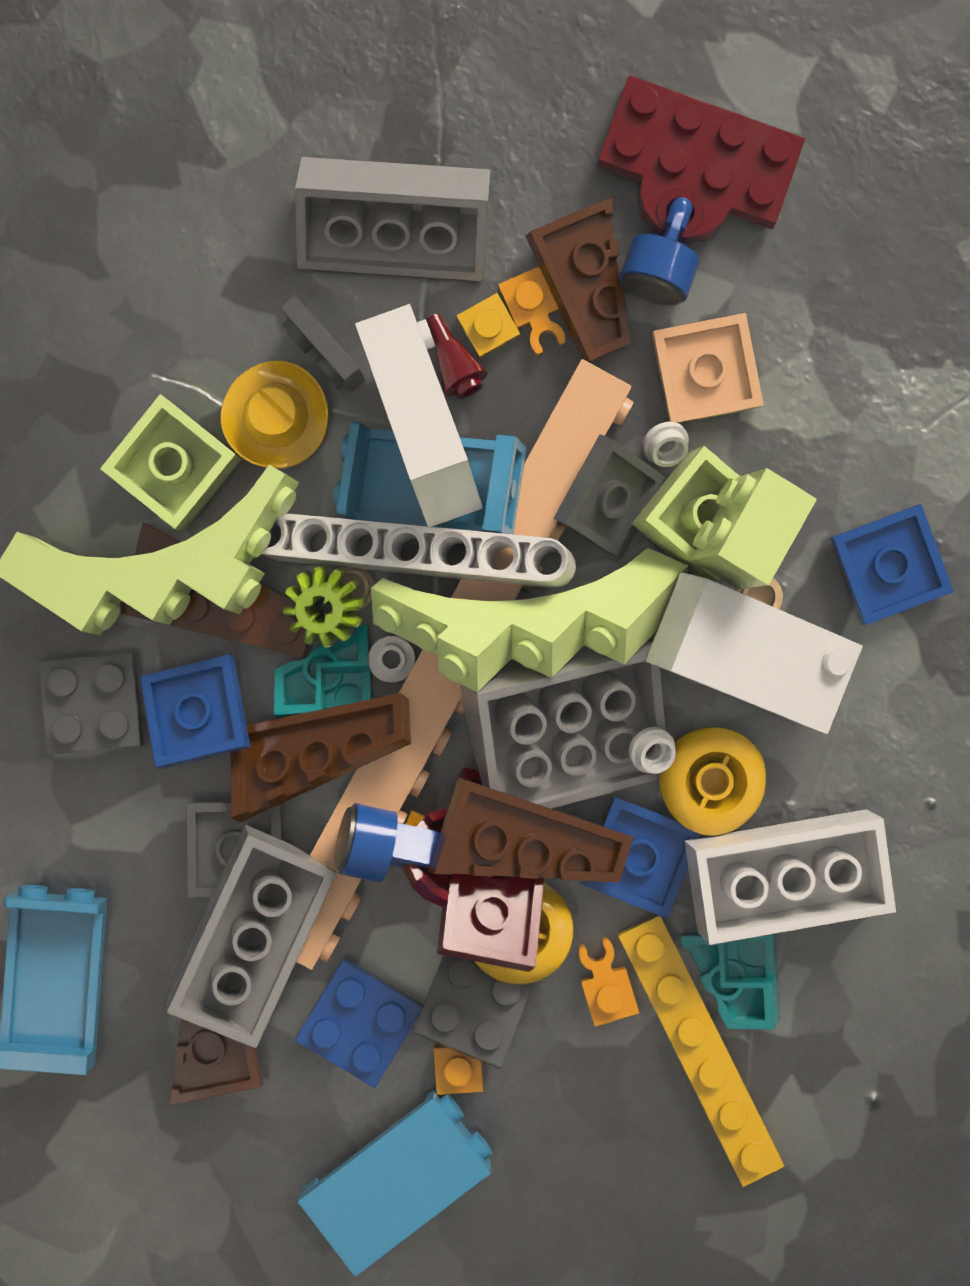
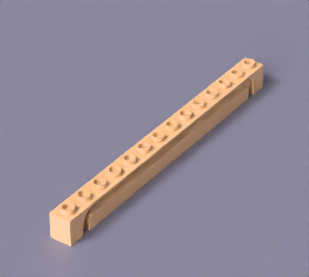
M584 359L580 361L524 464L514 535L559 540L566 526L555 520L554 516L599 434L605 436L612 422L621 427L634 403L626 398L632 387L631 385ZM507 547L497 551L493 558L495 570H504L510 566L514 558L512 548ZM461 579L451 598L480 601L515 600L521 588L531 591L533 586ZM421 651L399 692L409 699L411 744L356 770L310 856L337 872L296 961L310 970L313 969L318 958L327 963L340 937L332 932L341 917L350 921L363 897L355 892L362 879L339 875L338 869L334 866L337 835L346 809L354 803L395 811L398 823L403 824L408 814L401 811L400 808L408 794L417 798L430 775L428 771L422 769L431 752L440 757L453 733L445 728L454 711L460 715L464 713L460 683L453 682L438 673L437 655L431 652Z

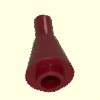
M440 313L428 317L426 321L437 346L436 353L446 395H457L459 399L472 396L482 389V381L486 378L487 371L456 338H453Z

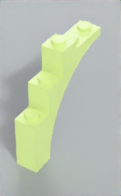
M269 465L248 494L219 521L186 541L148 554L122 558L84 557L63 552L36 537L16 532L0 559V577L80 631L100 636L104 630L109 629L117 620L121 601L153 621L170 625L172 620L179 618L188 607L190 602L188 594L192 589L221 608L240 614L243 608L250 607L257 599L261 590L259 582L265 574L252 566L250 562L254 557L260 556L267 548L271 539V533L269 532L278 517L284 516L292 507L296 499L295 489L299 482Z
M647 548L627 565L598 581L563 593L531 599L503 601L448 598L413 590L382 578L371 588L373 624L386 632L393 633L419 646L424 651L437 655L438 673L476 692L485 686L511 659L549 678H552L583 646L625 665L658 630L681 572L688 574V565Z

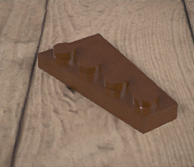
M143 522L135 555L153 553L178 544L181 541ZM261 584L260 593L254 603L246 609L243 608L240 614L221 608L192 589L188 594L190 596L188 607L179 618L172 620L170 624L171 626L300 657H305L308 644L304 642V636L307 631L305 628L295 633L290 631L289 627L291 624L298 620L296 615L288 616L283 613V607L295 602ZM123 602L121 614L153 621Z
M402 693L247 725L251 748L230 753L231 818L241 823L410 745L409 699Z
M458 778L428 872L447 875L468 874L490 877L511 876L533 879L554 878L576 881L620 882L633 836Z

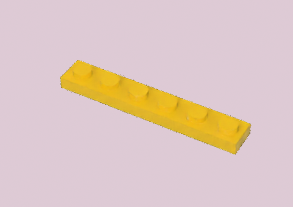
M655 914L618 932L617 935L742 1186L745 1187L785 1167L661 916Z

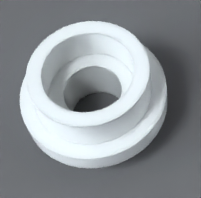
M660 423L647 432L642 442V449L649 461L661 467H671L680 463L686 457L689 437L684 427L679 423Z
M387 636L379 639L374 643L369 652V667L372 673L384 682L395 683L408 677L415 664V653L412 646L406 640L397 636ZM389 650L398 652L401 658L398 667L393 669L386 667L383 663V655Z
M645 728L636 734L630 743V761L641 772L653 774L664 772L675 760L674 739L663 728ZM655 744L654 749L646 754L647 750Z

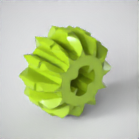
M319 565L314 568L313 577L306 571H303L296 576L299 586H290L286 589L285 594L295 603L283 607V613L288 616L296 615L298 619L289 627L290 631L295 633L302 628L307 630L304 636L305 644H312L319 636L323 646L330 647L334 644L335 636L343 642L352 636L349 626L358 627L361 625L363 618L353 610L363 607L365 599L351 597L350 593L359 584L356 580H352L344 586L341 583L344 577L343 569H335L329 577L325 566ZM323 597L325 598L323 603L326 604L329 601L333 608L327 615H323L325 609L318 611L316 607V602Z

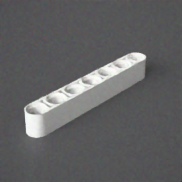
M287 513L284 516H279L272 527H280V540L272 547L267 546L262 555L270 559L283 562L546 588H558L566 585L573 578L576 570L575 559L572 553L559 541L551 538L438 527L428 528L427 526ZM325 530L327 535L325 545L319 551L312 552L310 544L312 537L315 533ZM371 534L373 539L371 550L364 556H357L355 550L357 541L362 536ZM410 539H417L419 542L418 554L409 561H403L401 558L402 546ZM457 543H464L466 546L465 558L461 563L450 566L447 562L448 550ZM502 548H512L514 558L510 566L504 570H495L493 558L497 551ZM550 552L560 553L562 559L560 568L553 574H542L540 571L541 559Z

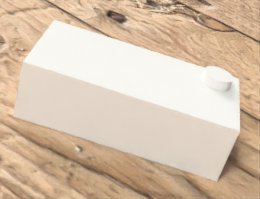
M408 304L355 323L428 528L483 509L466 453L427 351L435 347L426 319L417 322L411 305Z
M681 572L645 662L803 726L828 734L863 646L712 580Z
M867 809L731 832L724 835L684 840L697 932L709 945L896 912L884 819Z

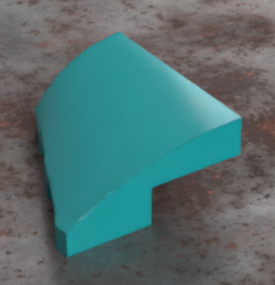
M359 625L353 628L355 633L344 642L340 640L330 647L321 645L313 649L305 659L299 661L292 660L275 669L274 716L276 719L373 699L372 671L369 667L371 643L368 625Z
M698 932L683 933L681 935V945L684 950H689L701 972L700 979L706 990L715 997L718 1003V1012L727 1028L775 1030L780 1021L776 933L709 945Z

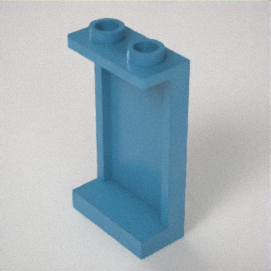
M351 422L349 434L344 436L341 445V458L344 462L342 480L336 483L333 495L337 515L344 519L427 526L394 432L391 430L371 429L361 422ZM497 435L496 441L460 437L483 509L433 527L514 535L527 447L516 436Z
M20 885L19 892L15 891L4 897V907L9 908L0 1029V1069L87 1075L96 1062L108 898L94 897L95 891L91 889L70 888L66 889V895L47 894L48 887Z
M435 1088L427 1093L426 1100L323 1179L319 1181L316 1177L301 1189L298 1198L299 1205L355 1277L491 1174V1161L488 1157L493 1153L489 1145L477 1131L470 1134L460 1121L464 1114L449 1094L442 1097L437 1095Z

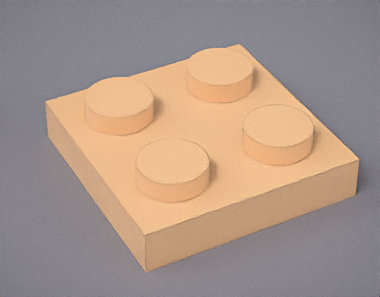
M746 313L652 332L669 422L685 423L764 406Z

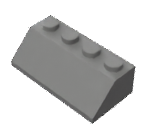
M301 157L295 186L297 269L483 281L490 169Z
M244 825L167 993V1013L257 1048L336 876V870L283 840Z

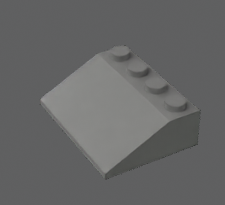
M647 641L625 665L583 646L552 678L512 660L478 692L460 684L465 720L482 785L553 809L659 780V773L641 772L631 763L629 758L630 743L641 730L648 727H660L666 730L660 667L645 662L652 643ZM655 744L647 750L646 754L654 749Z

